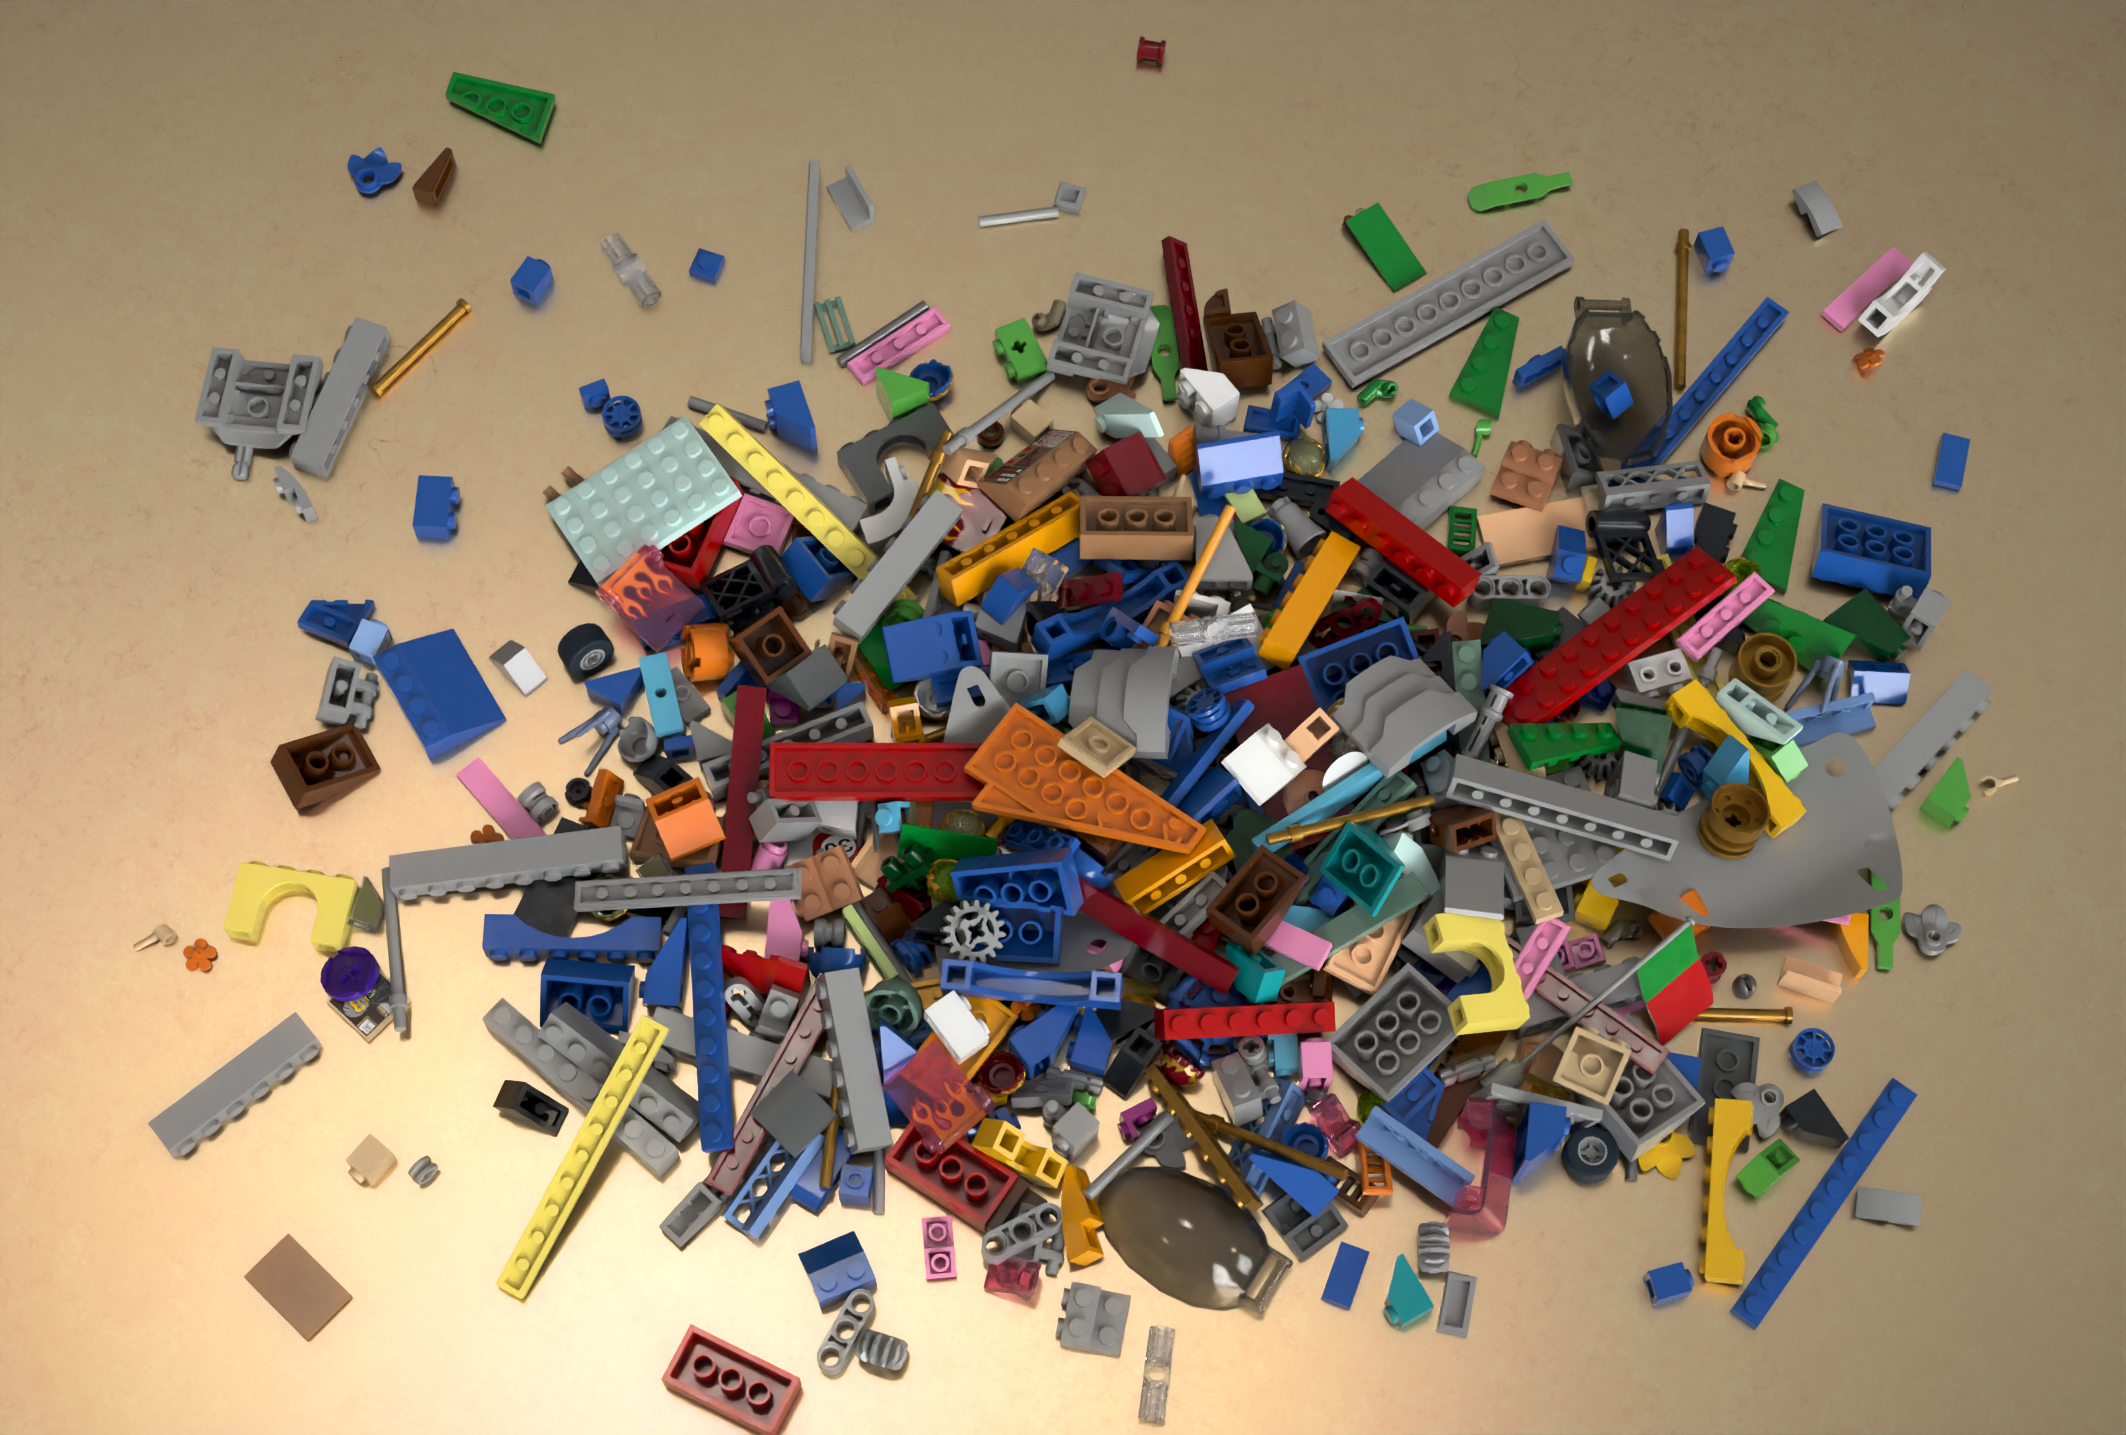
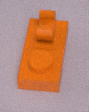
M598 769L591 793L590 802L583 803L582 806L587 810L586 816L579 817L578 821L594 829L610 827L616 807L615 797L617 794H621L624 780L608 769Z

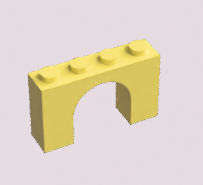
M255 860L250 861V863L240 862L223 927L229 937L258 942L265 912L270 903L283 893L301 891L310 894L317 900V915L310 939L316 951L339 954L337 951L346 948L353 920L352 916L360 892V888L353 877L346 874H336V877L328 876L314 869H309L307 872L296 871L294 867L288 865H279L278 868L269 867L266 863Z
M1441 913L1435 914L1423 926L1431 953L1452 951L1470 953L1484 963L1491 976L1492 987L1490 993L1462 995L1447 1007L1455 1035L1518 1029L1530 1018L1529 1005L1525 1001L1522 992L1521 979L1514 966L1512 950L1508 946L1502 920Z

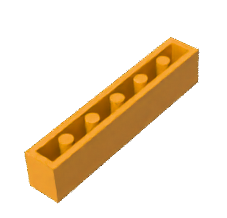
M1070 491L937 567L936 573L941 595L958 607L990 589L999 575L1017 567L1022 570L1078 538L1080 498Z
M1331 531L1326 540L1323 538L1319 540L1313 551L1317 554L1316 557L1310 555L1302 569L1306 572L1305 575L1299 573L1292 585V588L1295 589L1294 593L1291 591L1287 592L1281 603L1284 609L1281 611L1277 608L1269 622L1273 627L1271 629L1266 627L1261 634L1258 642L1262 646L1257 655L1284 670L1289 669L1332 598L1335 589L1338 588L1349 567L1352 565L1361 548L1360 546L1334 531Z

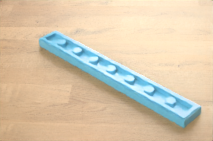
M1446 730L1413 751L1409 765L1447 741ZM1370 762L1252 839L1253 854L1261 844L1274 853L1290 842L1286 841L1268 846L1265 839L1266 834L1285 830L1289 825L1299 823L1302 826L1323 821L1374 788L1385 776Z

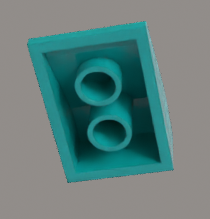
M1347 821L1319 871L1371 916L1376 917L1405 865L1390 845L1372 829Z

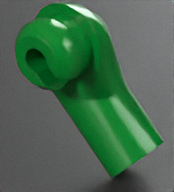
M1375 379L1357 395V399L1362 405L1366 406L1375 397L1390 398L1397 394L1398 385L1390 380Z
M1754 396L1752 400H1748L1746 409L1758 424L1769 423L1775 428L1778 426V423L1764 409L1766 403L1762 397Z

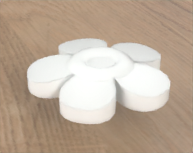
M1330 393L1323 394L1321 401H1314L1316 404L1314 412H1320L1317 415L1319 423H1321V418L1326 408L1344 407L1340 399L1333 401V396Z

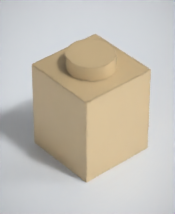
M1028 399L1023 405L1020 404L1015 407L1010 414V429L1029 445L1050 429H1053L1054 419L1031 399Z
M371 1133L345 1159L350 1167L348 1173L360 1184L365 1180L371 1186L397 1160L393 1152Z

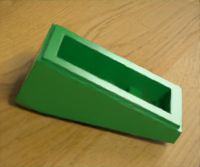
M1458 506L1449 507L1446 548L1458 557L1475 549L1477 509ZM1455 514L1470 516V520L1455 518ZM1454 523L1465 524L1470 526L1469 528L1456 527L1454 526ZM1454 532L1469 534V537L1454 535ZM1453 541L1468 542V545L1453 544Z

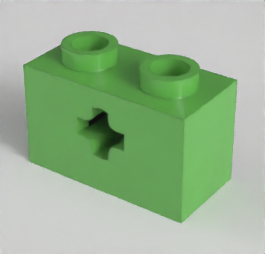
M1025 317L995 329V340L992 341L993 348L997 356L1002 355L1005 361L1003 364L1005 372L1009 378L1013 377L1017 386L1034 380L1047 372V359Z

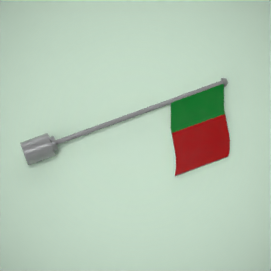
M1692 916L1685 917L1686 921L1519 1063L1515 1059L1509 1061L1507 1058L1496 1065L1494 1070L1489 1071L1479 1080L1483 1088L1491 1083L1516 1089L1525 1081L1522 1076L1526 1072L1523 1069L1524 1065L1635 971L1641 996L1655 1025L1658 1042L1664 1046L1713 1004L1711 983L1698 955L1692 926L1695 925V919Z

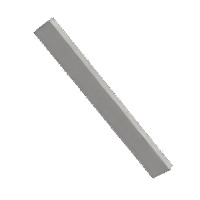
M810 161L808 168L800 335L802 363H812L821 177L820 161Z
M800 868L576 881L574 910L577 912L801 899L802 870Z

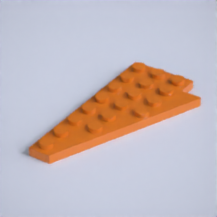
M1016 702L964 767V772L985 785L971 803L972 808L977 811L1190 854L1206 833L1207 828L1120 770H1114L1105 778L1095 773L1057 746L1060 738L1065 734Z

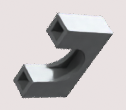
M934 403L927 406H919L906 417L896 418L888 426L880 430H872L863 439L855 443L849 442L837 451L838 465L858 497L868 505L870 516L890 506L894 498V490L878 466L882 455L894 446L912 445L923 450L929 457L932 449L935 450L942 431L946 430L953 433ZM940 466V468H939V471H938L939 473H943V472L941 471L942 466Z

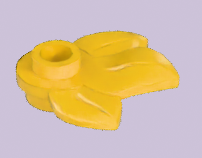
M1673 1130L1665 1137V1141L1659 1142L1652 1149L1638 1157L1637 1162L1643 1172L1656 1166L1663 1176L1675 1180L1682 1168V1158L1695 1156V1147L1692 1141L1689 1140V1137L1675 1133Z

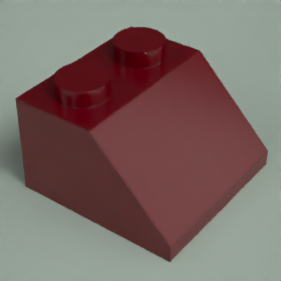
M1141 431L1101 450L1085 463L1102 496H1145L1167 480Z

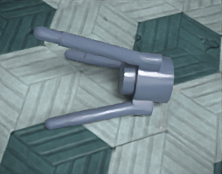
M1824 655L1822 661L1816 659L1813 668L1790 697L1785 708L1789 709L1815 674L1820 671L1819 677L1828 681L1820 712L1825 713L1829 699L1830 702L1837 700L1840 681L1844 673L1843 668L1846 662L1828 655Z
M607 705L593 717L558 739L559 743H563L575 735L576 737H581L594 727L602 735L606 732L609 733L584 772L585 776L590 775L613 738L619 734L620 729L618 725L622 722V718L613 707Z

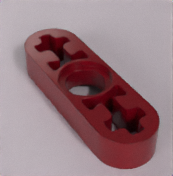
M1363 598L1319 619L1307 639L1318 649L1334 644L1374 625L1382 614V606L1374 598ZM1365 606L1368 610H1374L1372 617L1369 614H1365L1358 620L1357 616L1363 612ZM1337 618H1348L1352 624L1351 628H1340L1337 624ZM1329 626L1331 627V631L1327 632L1323 639L1321 636H1315L1317 630L1324 632L1328 630Z

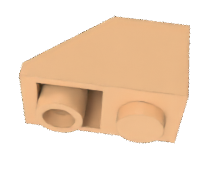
M960 447L947 456L941 471L957 485L979 488L977 486L978 483L988 475L998 456L993 453Z
M1318 708L1284 741L1300 756L1301 761L1305 763L1334 737L1340 728L1321 708Z

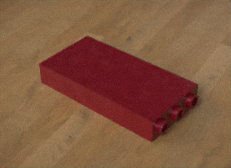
M1301 664L1224 694L1230 706H1232L1237 698L1248 699L1254 705L1252 712L1233 735L1237 748L1268 723L1285 740L1318 709ZM1330 740L1304 763L1307 766L1304 770L1314 769L1324 773L1327 772L1329 767L1337 760ZM1284 788L1262 804L1265 817H1272L1279 822L1288 816L1283 805ZM1309 792L1308 794L1310 801L1318 797L1315 792ZM1353 802L1338 810L1333 818L1348 815L1355 808ZM1333 830L1304 837L1303 841L1289 842L1288 845L1293 857L1302 855L1301 849L1312 846L1313 850H1315Z

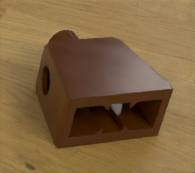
M1456 804L1430 812L1431 816L1429 819L1431 824L1428 825L1430 841L1452 853L1497 839L1495 811Z

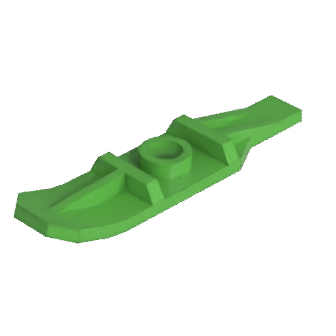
M1570 172L1551 176L1531 173L1472 187L1467 196L1471 208L1481 212L1496 206L1541 198L1548 191L1573 185ZM1522 188L1525 193H1518L1515 189Z
M1166 305L1151 306L1150 309L1160 324L1151 354L1152 370L1161 380L1163 401L1177 400L1175 376L1180 368L1173 312ZM1167 350L1169 355L1161 356L1159 351Z
M1870 870V885L1877 891H1885L1887 889L1886 883ZM1900 897L1893 902L1870 909V932L1877 943V969H1893V944L1900 935ZM1879 911H1886L1889 914V919H1882Z

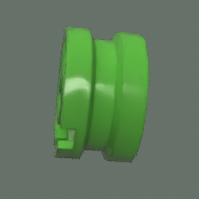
M908 599L896 600L890 606L888 613L883 619V627L923 618L924 609L916 602Z

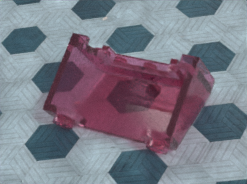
M1468 1096L1458 1115L1457 1129L1464 1130L1468 1134L1470 1146L1484 1148L1480 1186H1464L1457 1191L1453 1209L1451 1212L1446 1213L1444 1223H1446L1450 1231L1495 1237L1504 1230L1507 1222L1517 1130L1489 1100Z

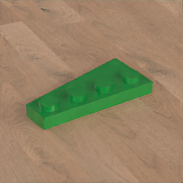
M453 72L445 93L447 100L541 144L556 101L555 94Z
M1497 307L1494 308L1453 385L1449 397L1499 419L1519 317Z
M1779 478L1741 557L1756 562V567L1759 570L1756 573L1775 591L1785 594L1805 490ZM1739 559L1734 571L1748 577L1747 574L1753 571L1750 563L1742 562L1743 560Z
M1769 598L1742 621L1757 633H1773L1786 639L1794 648L1798 663L1809 671L1813 668L1815 660L1822 661L1824 655L1839 659L1857 636V633L1847 631L1832 623L1822 621ZM1818 671L1815 675L1819 677L1820 671Z
M1604 722L1510 724L1507 731L1528 771L1536 770L1540 764H1545L1547 767L1557 765L1558 760L1566 758L1569 761L1578 760L1580 755L1583 754L1591 757L1617 751L1622 743L1612 724Z

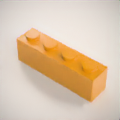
M1212 818L1202 824L1207 828L1206 833L1190 854L1163 849L1113 881L1124 901L1148 914L1235 858L1234 852Z

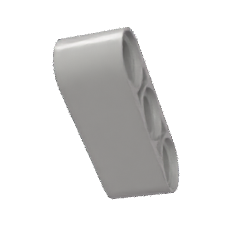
M1481 575L1473 594L1466 599L1472 608L1478 610H1490L1494 598L1542 608L1550 594L1551 585L1545 577L1538 575ZM1475 590H1482L1487 595H1478ZM1503 590H1510L1514 595H1506ZM1530 590H1538L1542 595H1534Z
M1051 1202L1043 1203L989 1231L982 1239V1258L990 1264H999L1055 1235L1059 1231L1063 1214L1060 1207ZM1044 1214H1051L1055 1217L1056 1222L1052 1225H1046L1041 1221L1040 1217ZM1017 1228H1025L1030 1236L1025 1239H1019L1014 1235L1013 1231ZM993 1241L998 1242L1002 1245L1003 1250L999 1253H992L987 1249V1244Z
M856 1289L851 1292L819 1346L816 1360L820 1371L830 1376L840 1373L856 1347L857 1340L862 1331L866 1329L875 1312V1303L872 1294L868 1290ZM859 1299H864L870 1305L867 1310L858 1312L853 1309V1304ZM843 1326H850L854 1329V1334L850 1338L844 1339L838 1336V1330ZM833 1352L839 1356L837 1363L830 1366L825 1365L822 1362L823 1356Z

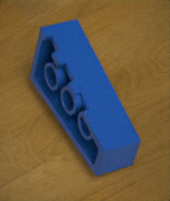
M1072 847L961 858L950 872L956 898L959 900L973 901L976 899L980 903L989 904L998 902L1009 904V907L1021 908L1022 906L1038 908V911L1048 913L1051 910L1064 912V915L1075 916L1084 903Z

